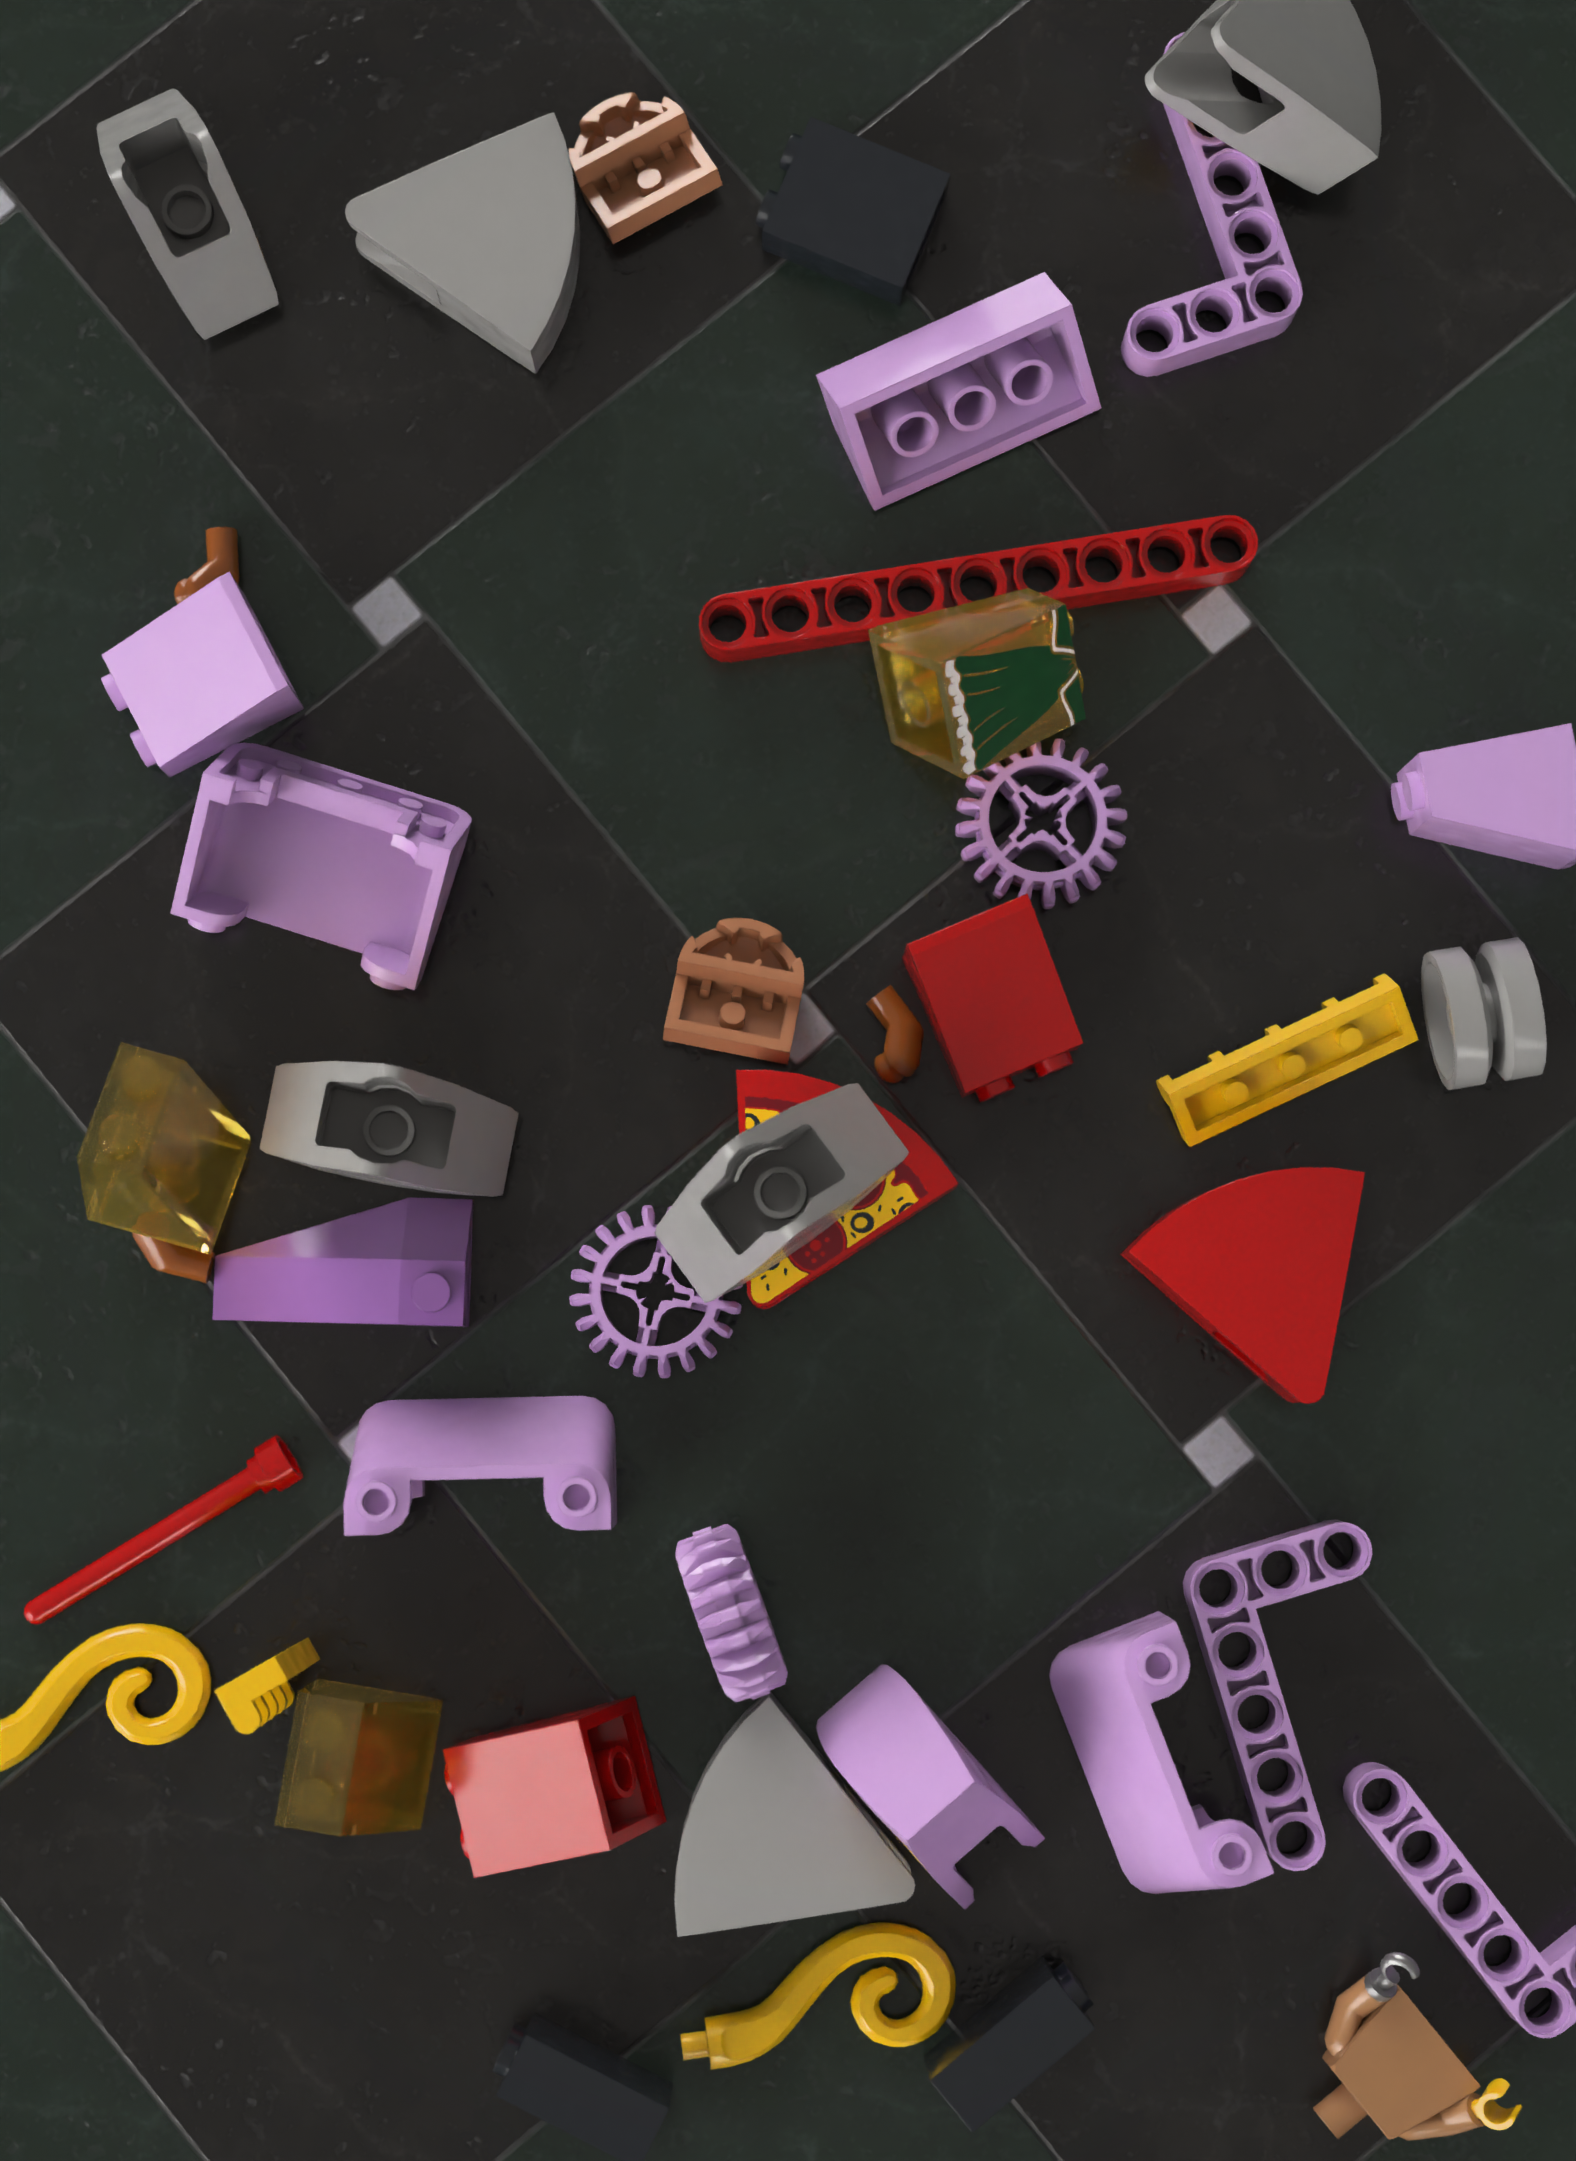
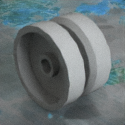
M1518 937L1485 942L1480 946L1475 962L1461 946L1430 951L1424 954L1421 967V991L1425 1024L1436 1069L1448 1091L1485 1084L1491 1066L1505 1081L1543 1074L1547 1047L1545 1015L1538 979L1525 944Z

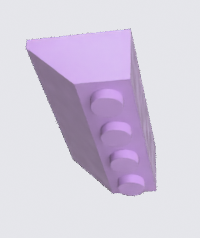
M1045 272L816 375L833 426L874 511L1101 409L1072 304Z

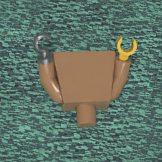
M1401 1952L1386 1954L1381 1960L1380 1968H1374L1337 1997L1324 2037L1327 2050L1322 2058L1341 2080L1342 2084L1313 2107L1314 2111L1337 2139L1342 2137L1367 2115L1371 2117L1389 2140L1398 2136L1407 2141L1453 2136L1483 2127L1484 2125L1495 2130H1505L1512 2126L1522 2109V2105H1516L1513 2108L1507 2109L1499 2106L1494 2100L1502 2097L1510 2087V2084L1505 2079L1498 2078L1490 2082L1482 2096L1474 2093L1481 2087L1480 2084L1405 1992L1397 1985L1400 1981V1976L1392 1965L1404 1967L1410 1973L1412 1979H1416L1420 1975L1418 1965L1411 1957Z

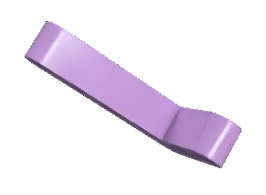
M1185 32L1171 39L1165 48L1164 54ZM1164 103L1165 111L1225 280L1146 305L1134 313L1129 320L1123 337L1121 354L1127 368L1135 374L1145 377L1158 376L1276 337L1283 333L1291 324L1303 296L1302 284L1259 163L1216 137L1203 136L1196 130L1192 121ZM1219 176H1232L1240 181L1244 192L1233 196L1223 194L1217 189L1214 179ZM1242 233L1254 234L1262 241L1264 251L1258 254L1245 253L1239 249L1234 237ZM1261 291L1275 292L1284 301L1285 309L1276 313L1267 312L1258 305L1255 294ZM1206 310L1217 312L1226 322V329L1214 333L1206 331L1198 324L1196 314ZM1143 330L1157 331L1167 341V348L1161 352L1146 351L1139 345L1136 334Z
M1339 1520L1322 1521L1203 1557L1188 1568L1183 1580L1184 1596L1257 1835L1261 1839L1266 1853L1282 1868L1291 1871L1307 1870L1316 1865L1323 1856L1326 1846L1325 1833L1256 1609L1340 1584L1364 1573L1370 1565L1372 1558L1371 1542L1367 1534L1357 1525ZM1336 1532H1344L1353 1543V1554L1347 1564L1332 1568L1324 1558V1544L1329 1536ZM1283 1550L1292 1561L1291 1576L1285 1583L1279 1586H1269L1262 1577L1261 1567L1263 1560L1268 1554ZM1222 1569L1231 1580L1230 1594L1225 1601L1219 1604H1206L1200 1595L1199 1585L1201 1579L1212 1570ZM1242 1632L1250 1643L1248 1658L1238 1666L1228 1667L1223 1665L1218 1651L1220 1642L1230 1633ZM1251 1695L1264 1696L1269 1705L1267 1720L1257 1728H1243L1238 1720L1240 1704ZM1271 1758L1283 1759L1288 1767L1286 1782L1275 1791L1261 1790L1257 1783L1259 1767L1263 1762ZM1293 1821L1304 1823L1307 1829V1839L1304 1846L1295 1853L1285 1854L1280 1852L1277 1848L1276 1837L1281 1827Z
M1376 1762L1362 1763L1354 1767L1346 1776L1343 1785V1796L1349 1810L1506 2013L1529 2034L1539 2038H1553L1576 2023V1925L1539 1953L1406 1780L1389 1767ZM1376 1778L1387 1779L1391 1785L1392 1792L1388 1804L1378 1811L1366 1810L1362 1803L1364 1787ZM1415 1831H1428L1432 1844L1429 1854L1419 1862H1407L1402 1851L1404 1840ZM1456 1883H1467L1471 1889L1472 1896L1469 1906L1458 1914L1446 1913L1443 1908L1445 1892ZM1498 1935L1509 1936L1512 1947L1509 1958L1498 1966L1486 1965L1483 1952L1489 1940ZM1537 1988H1549L1552 1996L1549 2010L1538 2018L1527 2017L1524 2010L1526 1997Z

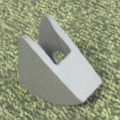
M1216 0L1145 75L1146 87L1157 100L1234 149L1316 195L1326 191L1379 157L1382 127L1381 99L1377 73L1368 39L1350 0ZM1231 68L1258 86L1262 103L1251 101L1240 95L1233 83Z
M171 88L98 123L96 130L100 154L110 180L154 264L196 332L206 340L279 305L277 291L261 246L224 162L199 114L178 90Z
M554 112L468 147L350 200L345 209L349 225L358 232L355 239L356 247L364 258L535 374L552 351L566 322L575 293L580 264V222L573 170L565 138Z
M347 1061L286 1063L276 1066L260 1150L317 1170L383 1185L444 1194L496 1197L503 1195L519 1113L507 1105L457 1084L399 1066Z
M859 1083L848 1084L793 1106L744 1131L729 1141L688 1183L658 1223L654 1234L705 1303L710 1302L767 1271L820 1235L876 1188L906 1158L909 1151Z
M772 1692L754 1702L726 1733L708 1761L693 1793L684 1822L676 1867L675 1914L678 1937L895 1904L907 1901L914 1893L915 1882L907 1860Z

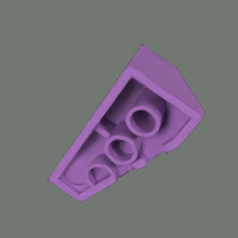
M405 1198L215 1256L212 1320L469 1327L473 1199Z

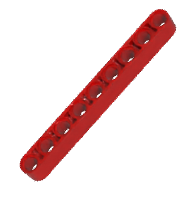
M1222 515L727 593L712 598L704 605L699 615L700 641L703 649L711 658L720 662H738L1048 613L1054 609L1058 611L1057 608L1065 604L1067 609L1225 585L1237 581L1245 574L1258 550V537L1254 527L1247 520L1236 515ZM1219 537H1227L1234 540L1240 548L1241 559L1233 563H1225L1218 560L1212 553L1210 542ZM1156 547H1166L1172 550L1180 562L1179 568L1170 573L1156 570L1149 562L1148 552ZM1094 557H1105L1116 566L1118 577L1107 583L1093 580L1086 571L1085 563ZM1034 566L1044 567L1054 575L1056 586L1047 592H1035L1025 584L1022 577L1023 573ZM980 576L987 579L992 585L994 595L987 601L973 602L962 594L960 583L966 578ZM919 586L930 594L932 604L924 611L910 612L899 603L898 593L906 587ZM846 596H857L868 604L870 613L861 621L848 622L836 613L835 605ZM787 605L796 606L802 609L808 621L798 631L785 632L774 624L772 619L774 613L779 608ZM732 615L739 618L744 623L746 629L737 640L722 642L711 634L710 627L712 623L721 616Z

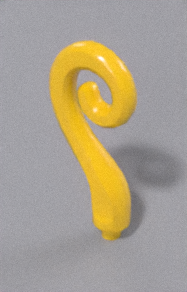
M126 1624L106 1629L91 1636L69 1652L49 1672L27 1701L15 1713L0 1719V1772L20 1763L41 1746L78 1694L95 1675L105 1667L131 1658L146 1657L164 1662L172 1670L177 1680V1697L172 1708L165 1714L155 1718L144 1717L138 1713L135 1707V1698L137 1694L145 1691L150 1686L153 1680L152 1674L147 1669L139 1666L123 1671L113 1679L108 1689L105 1703L107 1715L115 1729L129 1741L144 1745H161L181 1738L195 1727L205 1713L211 1694V1675L207 1661L199 1648L183 1634L171 1628L155 1624Z
M881 1922L853 1927L838 1933L818 1946L791 1971L775 1991L761 2004L738 2012L704 2017V2031L680 2034L683 2061L709 2057L710 2068L714 2070L746 2063L767 2053L781 2043L795 2028L821 1993L840 1973L853 1964L880 1957L898 1958L913 1966L922 1981L923 1994L921 2002L917 2009L905 2018L891 2019L884 2015L879 2006V2001L883 1995L891 1992L898 1984L897 1973L893 1969L884 1966L873 1968L860 1976L853 1988L850 2001L852 2014L859 2029L872 2041L889 2047L912 2046L932 2036L948 2019L955 2002V1970L946 1952L930 1936L918 1929L902 1924Z

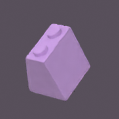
M230 572L216 578L102 654L110 671L109 674L101 677L102 683L116 709L120 712L129 708L139 729L130 733V737L147 768L157 763L159 768L169 778L225 750L228 746L238 743L304 709L247 597Z
M1571 723L1418 753L1397 773L1398 782L1391 785V798L1395 815L1399 821H1407L1409 835L1557 870L1569 868L1576 864V744Z

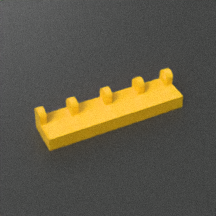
M1381 974L1373 978L1374 986L1340 1002L1332 997L1321 1003L1323 1010L1282 1029L1277 1024L1264 1029L1265 1037L1225 1056L1220 1051L1208 1055L1209 1063L1172 1080L1169 1075L1157 1079L1158 1089L1164 1101L1171 1109L1182 1139L1189 1147H1192L1418 1041V1036L1399 985L1387 974Z
M307 1637L216 1689L215 1693L234 1728L242 1734L253 1733L267 1723V1721H270L290 1707L294 1702L295 1694L288 1680L319 1661L320 1657Z

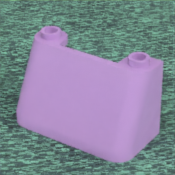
M234 743L228 746L202 774L170 914L186 918L192 927L210 933L223 932L226 927L235 926L244 917H248L362 953L360 966L365 972L370 974V980L374 984L390 990H403L405 988L415 990L422 980L465 848L472 818L459 807L267 746L253 743Z
M588 1396L388 1400L376 1403L365 1411L359 1421L344 1498V1536L380 1535L392 1532L403 1524L410 1512L412 1499L425 1496V1480L543 1478L546 1510L554 1522L564 1528L572 1530H611L617 1524L616 1432L613 1414L606 1404Z
M1160 1611L1085 1639L1060 1651L1050 1668L1051 1688L1121 1869L1129 1882L1139 1890L1152 1894L1244 1886L1274 1874L1261 1839L1256 1831L1243 1821L1234 1819L1214 1821L1207 1815L1200 1804L1193 1807L1190 1806L1151 1706V1703L1169 1697L1180 1690L1188 1679L1190 1670L1188 1651L1176 1621Z

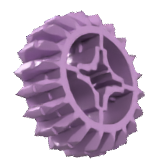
M1030 737L1027 742L1026 758H1021L1018 748L1011 742L1002 750L1007 766L1003 767L995 758H992L983 767L990 781L972 774L967 778L965 786L980 798L966 797L958 800L957 811L974 817V820L963 821L957 824L955 835L961 838H976L975 843L962 849L961 857L965 862L975 860L981 856L985 859L986 862L974 874V878L978 883L987 880L993 872L1001 877L993 892L995 897L1003 898L1010 884L1021 887L1017 898L1028 894L1029 899H1031L1032 890H1040L1043 908L1052 909L1055 905V888L1060 887L1064 898L1068 903L1072 904L1077 902L1080 897L1075 880L1079 879L1085 887L1092 891L1100 886L1101 880L1091 867L1092 865L1109 872L1116 866L1117 860L1102 848L1115 849L1124 846L1126 836L1120 832L1108 829V826L1125 822L1127 811L1121 808H1106L1107 803L1114 801L1120 796V786L1110 785L1101 790L1099 789L1097 783L1107 774L1108 768L1104 763L1096 765L1089 774L1081 767L1089 754V751L1085 748H1079L1071 762L1061 758L1065 749V741L1063 739H1055L1050 749V756L1041 753L1039 738ZM1030 775H1046L1058 778L1069 784L1067 788L1064 787L1060 792L1052 796H1042L1033 792L1027 785L1021 786L1016 779ZM1000 791L1009 801L1007 807L1015 816L1017 827L1009 835L1008 839L997 847L990 830L989 811L991 802ZM1082 800L1085 801L1092 822L1091 840L1084 855L1073 845L1075 839L1070 835L1066 827V816ZM1063 804L1050 829L1057 831L1055 836H1050L1046 831L1040 830L1036 834L1031 833L1023 841L1018 842L1024 836L1032 817L1025 815L1026 811H1032L1040 817L1047 812L1051 813L1059 805ZM1038 849L1045 851L1055 861L1060 859L1066 868L1053 872H1035L1021 868L1011 861L1019 858L1029 850Z
M645 1205L642 1207L641 1212L643 1226L634 1228L630 1216L626 1211L617 1214L618 1223L624 1231L618 1237L614 1238L610 1230L604 1225L596 1228L597 1236L607 1246L601 1254L590 1246L583 1245L579 1253L584 1258L595 1262L591 1273L582 1269H573L571 1279L581 1283H589V1294L577 1293L571 1295L569 1300L571 1306L581 1307L590 1305L592 1315L580 1318L575 1324L579 1331L589 1330L595 1325H598L602 1331L589 1345V1348L594 1353L603 1350L610 1341L618 1347L610 1358L609 1365L618 1369L623 1364L627 1353L637 1356L633 1366L634 1376L643 1377L647 1370L648 1359H658L660 1378H669L671 1376L669 1358L679 1355L682 1367L686 1372L695 1370V1362L689 1350L697 1345L704 1355L710 1359L717 1354V1350L705 1339L711 1330H714L721 1337L730 1338L733 1330L728 1325L717 1321L721 1311L729 1314H740L742 1306L735 1301H724L723 1295L705 1303L696 1290L680 1285L673 1275L674 1260L659 1239H657L652 1261L644 1272L637 1275L607 1272L615 1258L627 1247L639 1241L657 1238L654 1233L658 1224H655L653 1207ZM665 1258L663 1274L670 1278L665 1285H674L675 1293L690 1296V1299L685 1301L673 1298L672 1301H661L658 1310L654 1311L652 1324L648 1326L650 1309L643 1305L648 1298L639 1299L637 1290L623 1288V1284L630 1283L640 1286L641 1283H651L654 1279V1274H658L661 1259ZM743 1285L735 1288L734 1290L742 1288ZM603 1291L628 1296L637 1303L640 1316L636 1342L624 1336L611 1322L605 1309ZM687 1308L706 1312L700 1324L688 1336L672 1344L655 1346L660 1323L670 1310Z
M728 1524L713 1529L709 1526L693 1532V1536L678 1541L675 1554L690 1604L723 1691L735 1703L748 1698L754 1700L771 1694L770 1690L785 1685L788 1672L739 1535Z

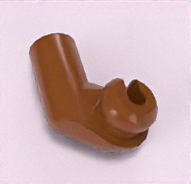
M214 527L206 530L207 562L191 574L188 579H181L176 584L174 589L176 604H179L216 578L228 572L231 573L237 584H239L237 529Z
M890 985L874 996L866 1005L887 1031L884 1052L875 1057L874 1060L875 1070L885 1082L898 1083L904 1076H912L920 1066L924 1030L915 1015Z
M149 1203L143 1206L139 1216L133 1220L132 1237L150 1266L160 1272L208 1283L214 1267L215 1253L180 1244L171 1229L173 1213L167 1206L160 1203Z

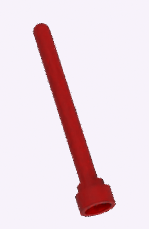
M278 1435L254 1448L255 1455L246 1460L247 1468L30 1600L24 1608L26 1620L36 1625L44 1623L260 1489L265 1493L274 1488L282 1492L303 1479V1473L291 1450Z

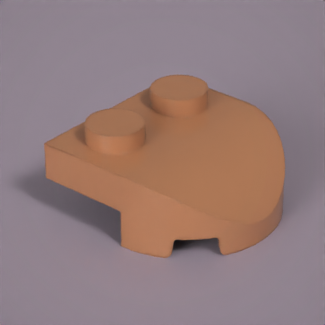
M625 93L601 102L580 120L581 134L574 148H569L571 166L583 198L612 244L621 241L723 185L717 167L690 129L684 110L667 97H663L662 103L640 101L635 93Z
M722 919L717 923L715 929L703 933L696 939L691 936L683 946L678 958L675 981L664 1025L663 1040L788 1065L804 985V967L801 958H796L791 949L783 942V936L779 930L753 919Z

